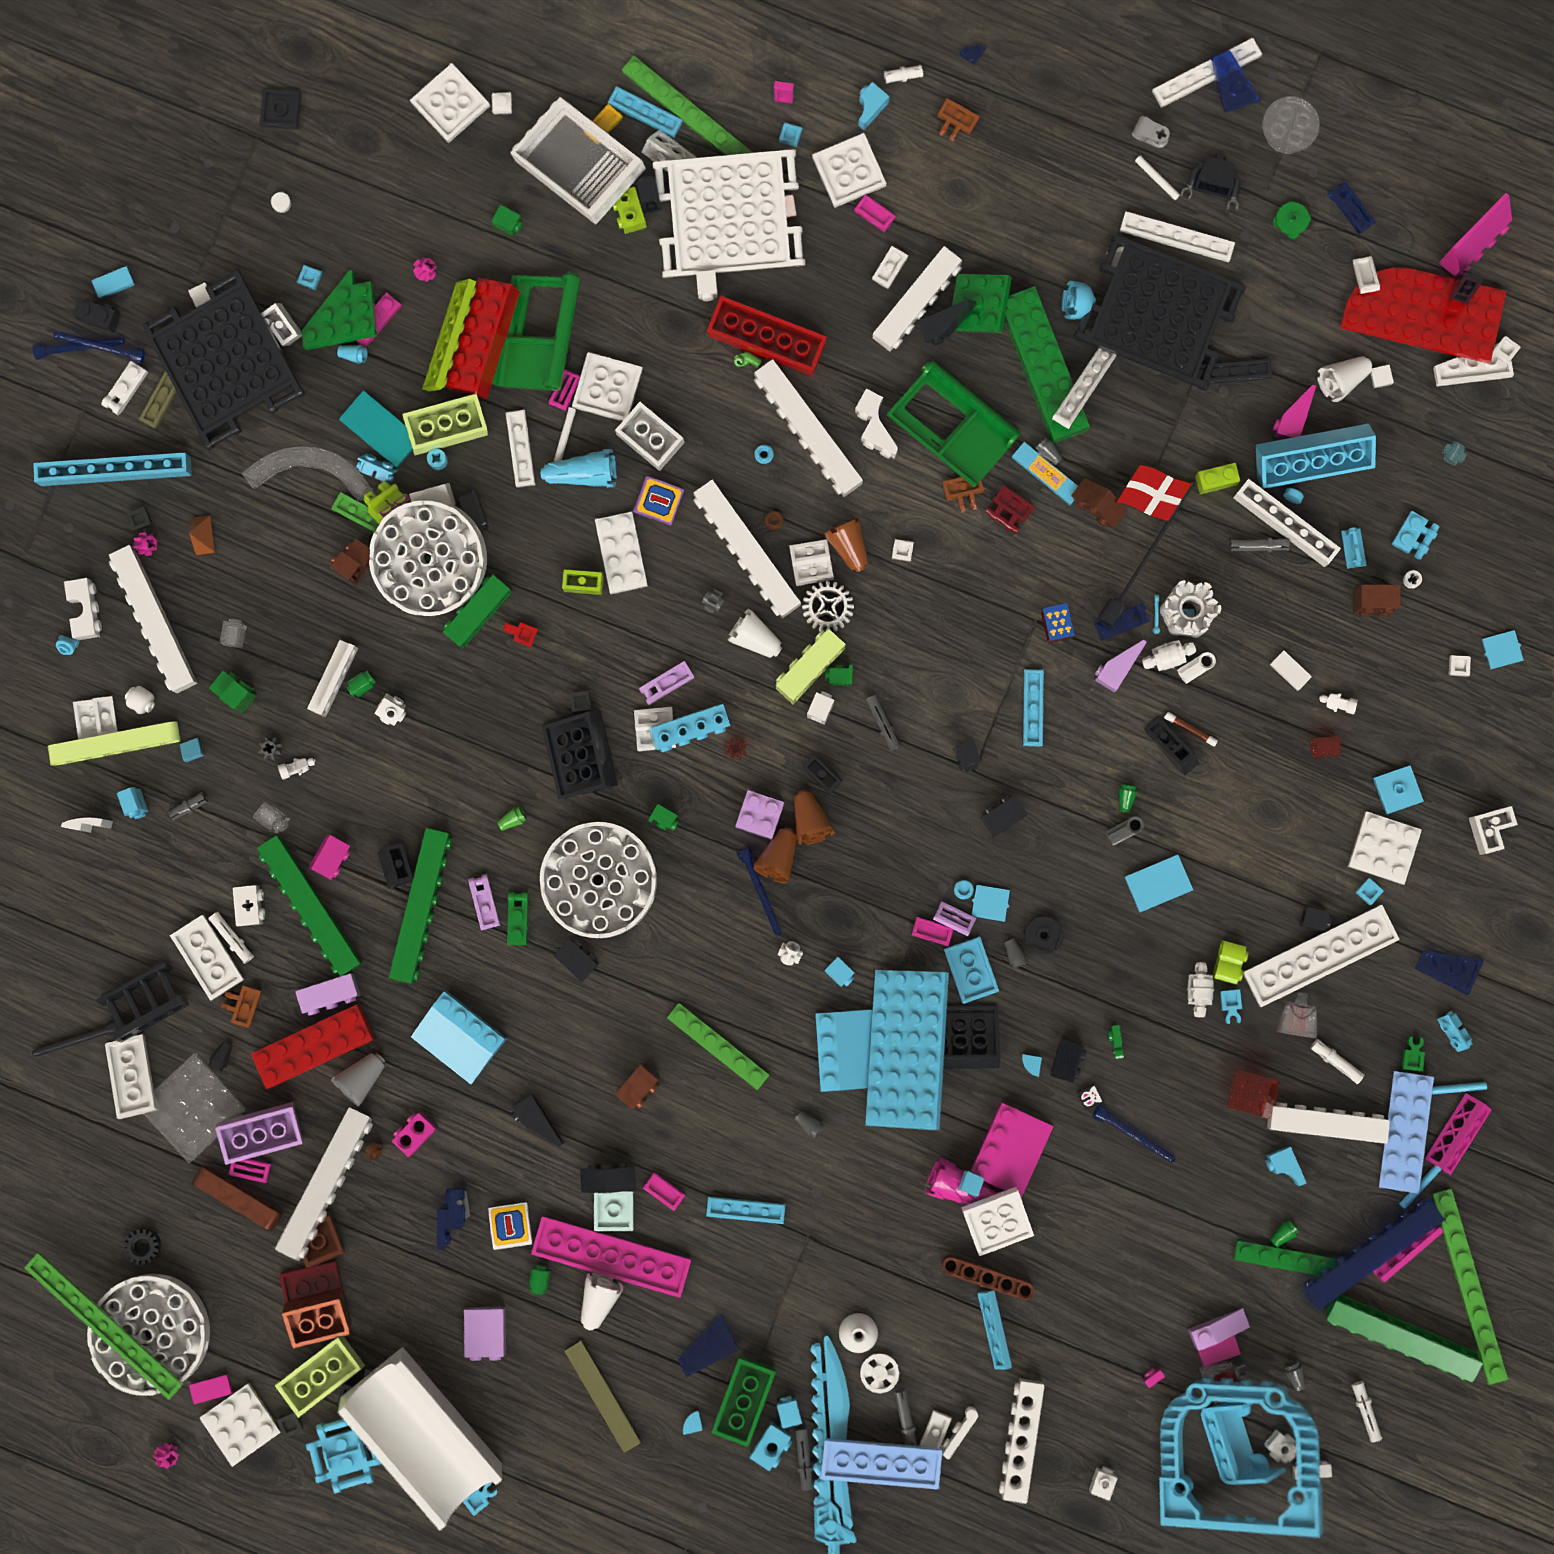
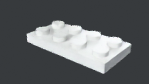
M628 512L595 519L610 594L648 587L633 513Z
M201 915L170 935L210 1000H214L245 980L205 915Z
M145 1035L133 1036L122 1043L118 1041L105 1043L117 1118L123 1119L157 1110Z

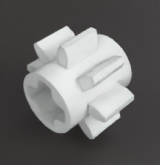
M793 941L787 944L782 943L778 955L781 956V961L786 965H793L794 962L798 964L803 954V951H800L799 944Z

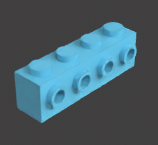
M718 704L649 727L648 729L655 750L661 749V752L671 750L672 745L679 743V746L689 744L690 739L696 737L697 740L707 738V733L713 731L715 734L725 732V727L730 726L724 705Z

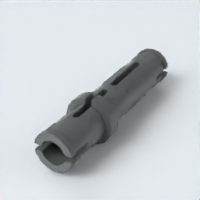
M1289 538L1231 539L1230 551H1267V553L1272 551H1289Z
M877 695L867 698L866 702L881 730L880 735L884 737L889 750L893 751L901 747L894 733V726L891 727ZM875 707H877L883 721H881ZM884 725H886L887 730H888V732H889V734H890V736H891L892 739L889 738V736H888V734H887V732H886V730H885V728H884Z
M900 1389V1392L897 1390L894 1392L901 1422L900 1431L904 1436L905 1445L918 1446L914 1433L916 1428L912 1423L906 1389Z
M806 1428L795 1430L799 1462L797 1472L800 1473L802 1491L813 1489L811 1475L813 1467L810 1464L808 1430ZM802 1441H803V1446H804V1456H805V1457H803ZM804 1462H805V1466H806V1476H807V1478H805Z

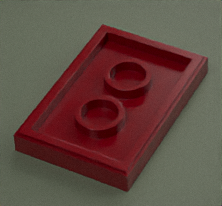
M337 1260L311 1268H301L279 1274L285 1303L342 1289L344 1295Z

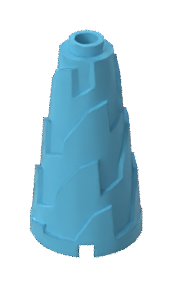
M602 449V451L589 453L584 456L550 462L544 465V468H541L542 480L545 479L549 484L615 487L616 482H612V479L617 478L616 462L614 455L609 456L613 450Z

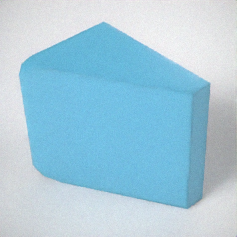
M198 738L180 744L184 762L205 756Z

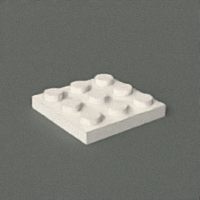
M452 63L410 100L448 143L490 107L488 101Z
M864 133L812 155L834 208L886 186V181Z
M588 352L572 407L623 421L631 411L643 368Z
M1366 811L1348 867L1404 885L1422 830Z
M1017 1187L961 1207L979 1256L1034 1236Z
M250 1383L200 1417V1420L231 1466H234L282 1432Z

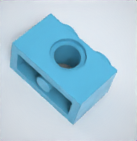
M771 1421L751 1452L750 1459L768 1471L772 1467L776 1468L781 1460L780 1454L783 1450L787 1451L792 1443L790 1440L791 1434ZM775 1443L778 1448L776 1451L771 1452L767 1449V1445Z

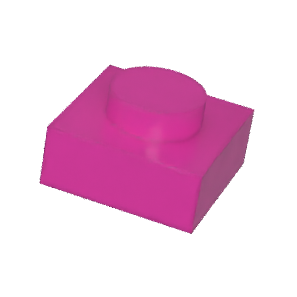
M1157 1367L1156 1369L1151 1368L1144 1373L1145 1377L1142 1379L1150 1388L1165 1376Z

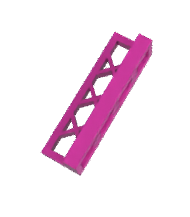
M1465 1094L1425 1159L1451 1175L1490 1114L1491 1109L1485 1103ZM1469 1100L1476 1104L1472 1111H1465V1106ZM1463 1118L1464 1124L1462 1127L1455 1129L1454 1123L1456 1120ZM1453 1134L1454 1140L1452 1143L1445 1145V1137ZM1443 1151V1157L1440 1162L1432 1159L1436 1152Z
M1425 1214L1366 1265L1379 1280L1386 1282L1444 1231L1436 1226L1428 1215Z

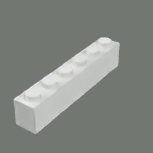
M944 246L875 330L873 339L889 352L893 348L897 349L903 341L901 338L904 334L908 335L915 327L913 323L917 319L921 320L927 312L925 310L929 304L932 306L936 302L939 291H944L950 284L948 280L952 275L956 277L961 271L962 260Z
M1250 479L1244 483L1234 496L1236 501L1285 538H1289V541L1324 567L1332 561L1341 549Z
M1275 1102V1106H1269L1267 1128L1271 1130L1388 1143L1390 1120L1384 1119V1115L1372 1114V1117H1364L1365 1113L1353 1112V1115H1347L1345 1110L1334 1109L1333 1113L1326 1112V1108L1314 1107V1110H1306L1307 1106L1295 1105V1108H1289L1287 1103Z

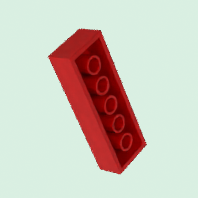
M478 277L475 286L476 292L470 302V311L465 318V326L460 334L459 345L454 352L453 364L448 371L445 386L457 393L466 395L477 394V397L487 399L520 291L511 284Z
M723 296L718 301L707 329L708 337L770 361L773 359L775 363L811 377L814 376L827 343V337Z
M358 1004L252 1053L251 1056L266 1089H270L376 1040V1037L361 1004Z

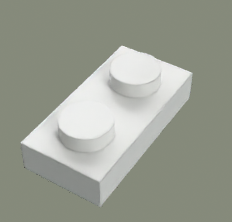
M891 246L872 280L889 289L907 260L908 255Z

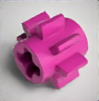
M422 257L421 260L418 259L413 264L416 267L413 272L421 281L425 280L427 282L437 275L435 272L437 269L436 264L430 258Z
M142 532L139 533V537L134 538L133 547L138 551L139 555L145 554V556L152 555V551L157 550L158 541L153 537V533L147 534Z
M166 1442L157 1447L155 1455H153L157 1459L155 1464L166 1469L176 1464L179 1456L175 1452L177 1447Z

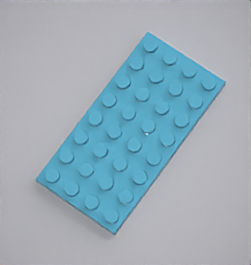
M875 970L865 1125L939 1130L949 973Z

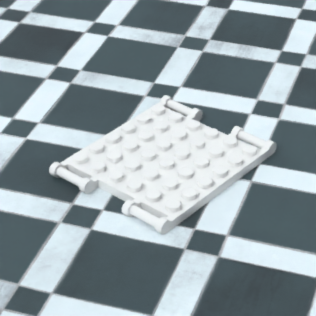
M796 150L653 162L660 202L671 200L674 230L673 238L659 239L663 254V278L696 275V272L715 270V273L804 266L805 259H803L801 241L802 226L787 227L784 190L799 189V184L796 182L794 159ZM782 157H787L789 183H783ZM663 168H668L669 194L664 192ZM788 234H793L794 260H790ZM671 244H675L677 270L671 269L669 247Z

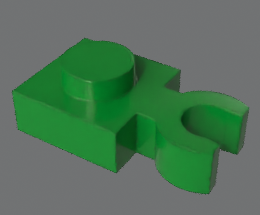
M1110 1025V1030H1107L1108 1041H1112L1114 1058H1124L1120 1025Z
M1409 1036L1407 1044L1410 1049L1403 1052L1402 1069L1423 1071L1425 1052H1420L1419 1050L1423 1046L1424 1040L1419 1038L1418 1043L1414 1045L1412 1042L1413 1037Z

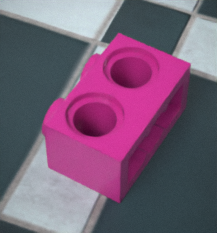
M414 1112L406 1120L408 1124L405 1128L400 1127L393 1134L395 1138L392 1142L407 1157L412 1156L438 1128L422 1112L418 1114ZM417 1121L424 1123L425 1128L423 1131L416 1129ZM404 1135H408L411 1138V1144L408 1146L402 1141Z

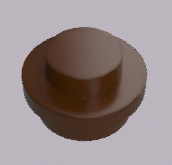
M778 511L767 513L765 525L769 529L777 530L782 527L784 519L781 513Z
M375 1141L372 1142L365 1150L367 1158L369 1160L379 1158L383 1152V1145Z

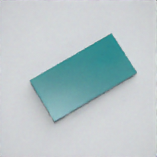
M365 391L358 396L339 418L343 424L396 468L413 451L406 426Z

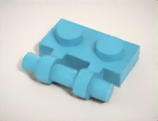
M1410 511L1391 545L1407 554L1413 548L1417 550L1414 557L1421 560L1423 555L1427 554L1428 546L1432 539L1434 540L1438 535L1436 532L1440 526L1433 523L1430 529L1425 527L1428 520L1414 511ZM1420 534L1425 535L1422 543L1417 542Z

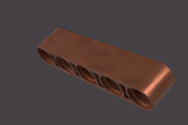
M202 1165L192 1182L197 1188L267 1230L273 1231L283 1215L277 1208L209 1167Z
M951 1255L945 1256L941 1262L943 1271L953 1277L1022 1300H1029L1034 1295V1288L1027 1280ZM947 1261H955L956 1266L953 1270L945 1268ZM966 1267H973V1275H964ZM985 1273L993 1275V1279L988 1283L982 1280ZM1004 1279L1011 1280V1286L1007 1289L1001 1287V1282ZM1024 1285L1030 1287V1291L1026 1295L1020 1294V1288Z

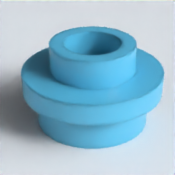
M760 445L756 448L755 459L759 463L767 464L773 459L774 453L770 446ZM766 452L768 456L763 458L760 454Z

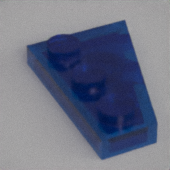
M1230 50L1210 56L1224 112L1261 101L1252 89L1249 80L1244 76L1240 65Z
M1423 951L1415 966V970L1465 995H1469L1484 960Z
M722 1315L679 1357L678 1361L686 1377L739 1351Z

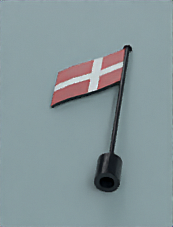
M1139 465L1115 503L1131 506L1148 516L1167 522L1118 599H1109L1097 617V620L1105 627L1113 629L1125 610L1124 603L1122 602L1123 597L1192 487L1196 486L1194 481L1188 483L1177 480L1154 468Z

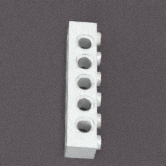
M1019 1378V1383H1015L1014 1395H1017L1016 1403H1012L1011 1414L1014 1417L1013 1423L1009 1422L1008 1434H1011L1010 1442H1006L1005 1454H1008L1007 1462H1003L1002 1473L1005 1474L1004 1482L1001 1481L999 1493L1002 1494L1003 1500L1027 1504L1044 1384L1041 1381ZM1026 1396L1032 1398V1402L1029 1405L1022 1404V1399ZM1022 1416L1029 1417V1422L1026 1425L1019 1424V1419ZM1019 1436L1026 1437V1442L1022 1445L1016 1443V1439ZM1017 1455L1023 1457V1461L1020 1464L1013 1463V1459ZM1014 1475L1020 1476V1481L1017 1484L1010 1482L1011 1477Z

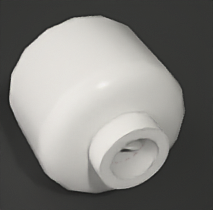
M142 686L130 688L125 695L126 705L138 714H144L146 711L150 712L155 705L153 702L154 695Z

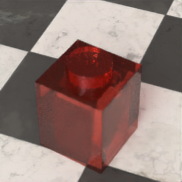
M1340 736L1313 739L1310 749L1311 754H1314V759L1341 756Z

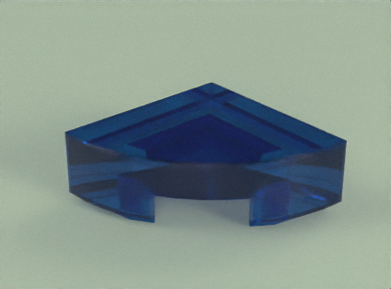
M980 45L965 47L960 51L959 55L975 65L986 48Z

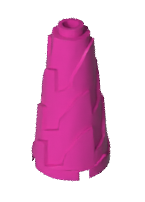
M941 1157L938 1158L940 1163L936 1161L929 1174L927 1183L931 1184L930 1189L925 1187V1193L942 1200L948 1199L959 1203L962 1202L968 1205L998 1194V1192L989 1188L985 1183L982 1184L978 1197L959 1190L958 1187L964 1171Z

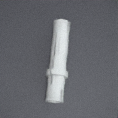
M219 912L209 917L208 920L211 921L231 946V951H235L244 964L249 962L254 955L244 945L243 939L238 938Z
M1319 1039L1313 1042L1310 1049L1324 1058L1323 1060L1326 1063L1329 1062L1356 1084L1363 1079L1365 1074L1339 1056L1335 1049H1330Z
M1355 1382L1351 1385L1357 1400L1355 1403L1360 1409L1370 1442L1380 1441L1382 1436L1371 1407V1398H1368L1364 1382ZM1361 1395L1363 1396V1399H1364V1402H1365V1405H1366V1409L1364 1408V1404H1363V1402H1362ZM1367 1415H1369L1373 1428H1371Z

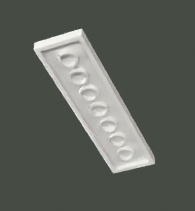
M1379 905L1244 971L1243 975L1259 1007H1263L1400 939L1383 906Z

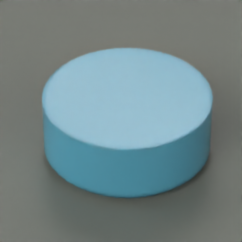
M1287 488L1283 495L1285 499L1295 504H1300L1304 498L1303 494L1294 488Z
M961 880L954 886V893L959 899H968L973 894V885L967 880Z

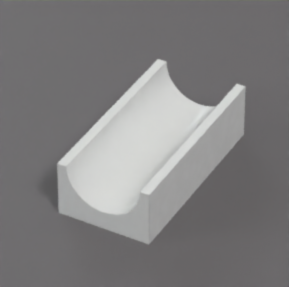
M403 1347L341 1397L338 1413L439 1530L446 1526L454 1510L474 1491L487 1483L494 1482L496 1485L502 1480V1463Z

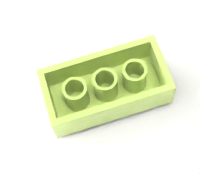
M477 394L403 414L414 456L429 452L432 449H440L488 435Z
M830 629L826 632L822 630L816 636L815 644L813 646L809 644L803 650L802 658L800 660L796 658L790 664L789 672L787 674L783 672L777 678L776 689L792 704L805 693L845 650V643Z
M340 1336L280 1381L275 1387L297 1417H300L365 1365L344 1336Z

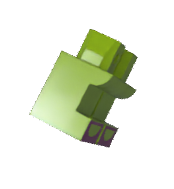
M385 481L377 487V491L380 493L378 496L372 491L364 495V502L368 506V513L379 525L391 511L411 502V498L406 494L403 495L398 490L396 484L391 486Z

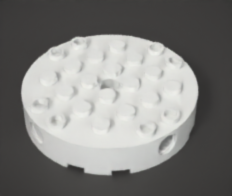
M438 500L414 501L391 511L380 522L376 532L373 534L369 548L370 571L379 591L391 604L402 609V611L414 615L435 616L462 606L478 590L486 571V545L475 522L458 507ZM425 553L431 555L430 563L425 561Z
M607 822L581 824L569 829L558 837L547 851L540 871L541 895L551 915L567 930L589 938L614 937L633 928L649 911L657 889L656 867L647 847L627 829ZM596 875H601L604 879L603 883L599 886L593 882Z
M163 1274L138 1275L111 1288L97 1303L100 1308L180 1381L183 1382L188 1379L203 1361L210 1340L209 1318L199 1296L182 1281ZM88 1327L87 1340L92 1355L91 1359L98 1372L111 1385L135 1395L146 1396L161 1393ZM146 1330H149L151 1332V1339L147 1338L145 1334Z

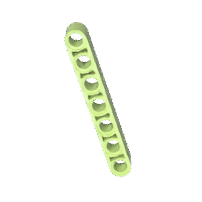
M167 722L53 744L47 747L50 764L55 766L176 743L181 740L178 722Z

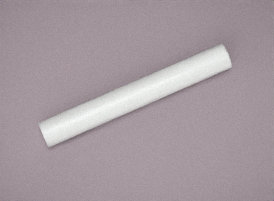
M1139 156L1135 162L1174 200L1178 199L1180 194L1148 162Z
M568 408L554 462L562 461L576 411L574 408Z

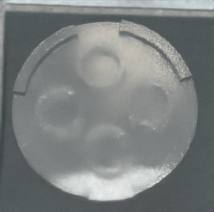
M1292 96L1283 97L1273 102L1265 112L1262 120V129L1268 144L1275 150L1286 154H1294L1308 148L1316 139L1320 126L1319 117L1314 107L1306 100Z

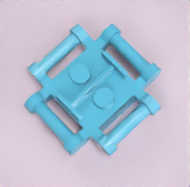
M344 1419L327 1424H317L316 1430L320 1440L306 1444L315 1469L316 1483L331 1479L334 1493H339L342 1489L365 1482L367 1484L372 1483L373 1475L370 1467L382 1464L372 1451L373 1459L369 1458L366 1444L353 1429L327 1436L326 1432L348 1426L349 1424ZM320 1446L323 1448L324 1460L327 1470H329L327 1473L323 1472L317 1447ZM361 1469L364 1471V1475L339 1481L338 1476Z

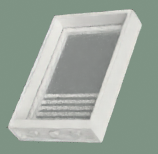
M561 97L551 104L550 109L538 119L535 126L526 132L525 137L510 152L518 164L595 225L646 169L641 159Z

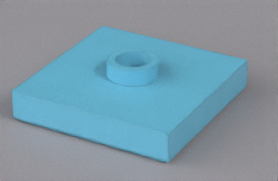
M1411 766L1373 778L1386 814L1424 802Z

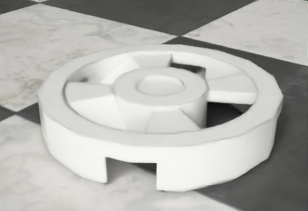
M876 1353L871 1354L862 1363L860 1375L867 1389L875 1393H884L894 1388L898 1382L899 1370L897 1363L889 1355ZM873 1359H875L877 1364L874 1367L868 1364ZM891 1362L894 1367L886 1369V1365ZM873 1376L874 1381L869 1385L865 1378ZM887 1379L891 1385L885 1387L883 1380Z

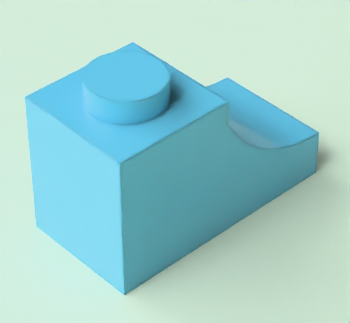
M873 82L869 86L866 85L860 91V103L863 105L864 111L859 119L858 126L865 130L889 103V96Z
M1285 1146L1266 1154L1268 1160L1265 1162L1269 1171H1273L1275 1174H1287L1298 1186L1306 1184L1291 1147Z

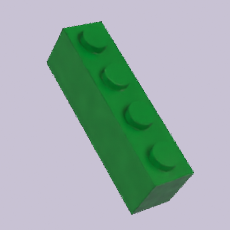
M494 575L485 578L481 584L482 588L471 596L466 606L463 605L458 609L456 618L453 621L449 620L444 626L445 630L443 633L462 649L512 593Z

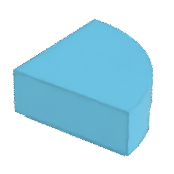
M1022 1054V1062L1026 1070L1032 1075L1039 1077L1042 1057Z
M699 1410L692 1412L687 1417L683 1427L684 1435L703 1430Z

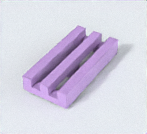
M942 901L933 920L968 936L976 918ZM942 909H944V910H946V911H948V912H950V913H952V914H954V915H950V914H948V913L942 911ZM959 917L962 918V919H964V920H966V921H968V922H970V924L967 923V922H965V921H963V920H961V919H959Z

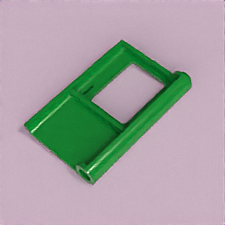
M567 272L562 277L512 275L510 284L520 291V295L492 384L509 388L561 390L581 282L577 274ZM532 287L563 288L554 337L523 336Z
M928 361L921 369L923 374L886 415L975 488L1013 445L1021 432L935 361L931 363ZM926 384L965 415V419L946 440L940 439L905 410V406Z

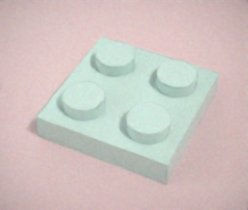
M633 1191L607 1194L594 1193V1231L634 1230Z

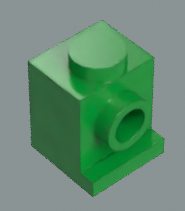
M833 665V668L826 669L825 680H829V685L852 686L853 665H849V669L845 668V665Z
M657 804L648 820L652 824L655 820L657 822L655 825L663 830L669 828L674 831L679 824L677 820L678 815Z

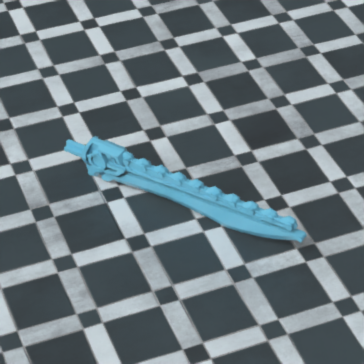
M825 1335L826 1373H822L820 1343L812 1344L810 1349L817 1358L811 1364V1368L817 1375L811 1382V1385L817 1391V1394L813 1395L811 1401L818 1409L812 1415V1419L818 1425V1428L813 1430L812 1435L819 1443L814 1446L812 1451L819 1459L813 1466V1470L819 1476L814 1481L813 1486L820 1494L815 1497L813 1502L815 1504L814 1527L815 1539L828 1545V1554H840V1544L855 1543L856 1538L854 1532L850 1530L853 1523L847 1481L833 1480L835 1502L842 1508L844 1524H841L838 1506L831 1500L830 1480L821 1479L824 1438H827L823 1381H827L831 1439L846 1440L850 1402L841 1362L829 1336Z

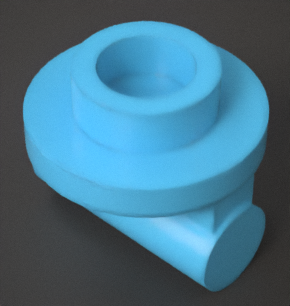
M60 635L56 642V648L64 655L73 654L79 645V640Z

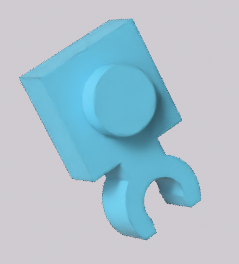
M1240 989L1220 991L1221 1009L1228 1012L1225 1016L1226 1024H1230L1231 1016H1235L1236 1022L1240 1023L1241 1017L1237 1013V1009H1242Z
M492 1482L485 1484L482 1491L480 1488L463 1501L473 1516L490 1503L488 1497H494L498 1493V1489L493 1492L488 1490V1486Z

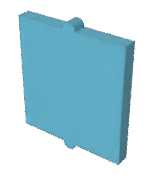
M1515 630L1481 639L1485 650L1484 656H1487L1490 670L1523 661L1520 650L1521 644L1518 643Z
M976 885L975 896L972 899L974 903L971 916L1005 922L1006 911L1009 908L1010 890Z

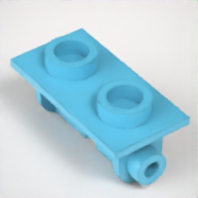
M364 454L358 457L360 461L356 467L360 472L369 476H373L374 470L377 471L375 478L387 483L393 482L394 476L392 474L399 470L394 468V465L389 462L376 460V457L371 454Z
M1350 528L1349 530L1341 531L1347 569L1366 566L1360 528Z
M1451 1010L1445 1016L1437 1018L1441 1029L1446 1033L1451 1041V1045L1457 1052L1470 1048L1469 1046L1473 1044L1471 1042L1472 1038L1465 1028L1459 1031L1458 1027L1462 1023L1456 1013H1453Z

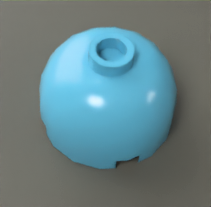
M1069 281L1067 283L1069 288L1064 290L1062 296V312H1066L1064 316L1066 319H1082L1085 314L1090 312L1092 305L1096 304V298L1087 284Z

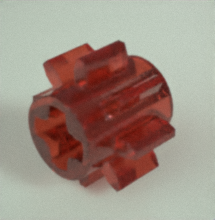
M731 738L730 745L725 744V747L729 749V751L725 752V755L731 754V761L734 760V757H738L741 761V755H747V752L743 750L747 744L742 745L740 743L741 738L738 741H734ZM736 744L739 745L741 751L733 754L731 747H735Z

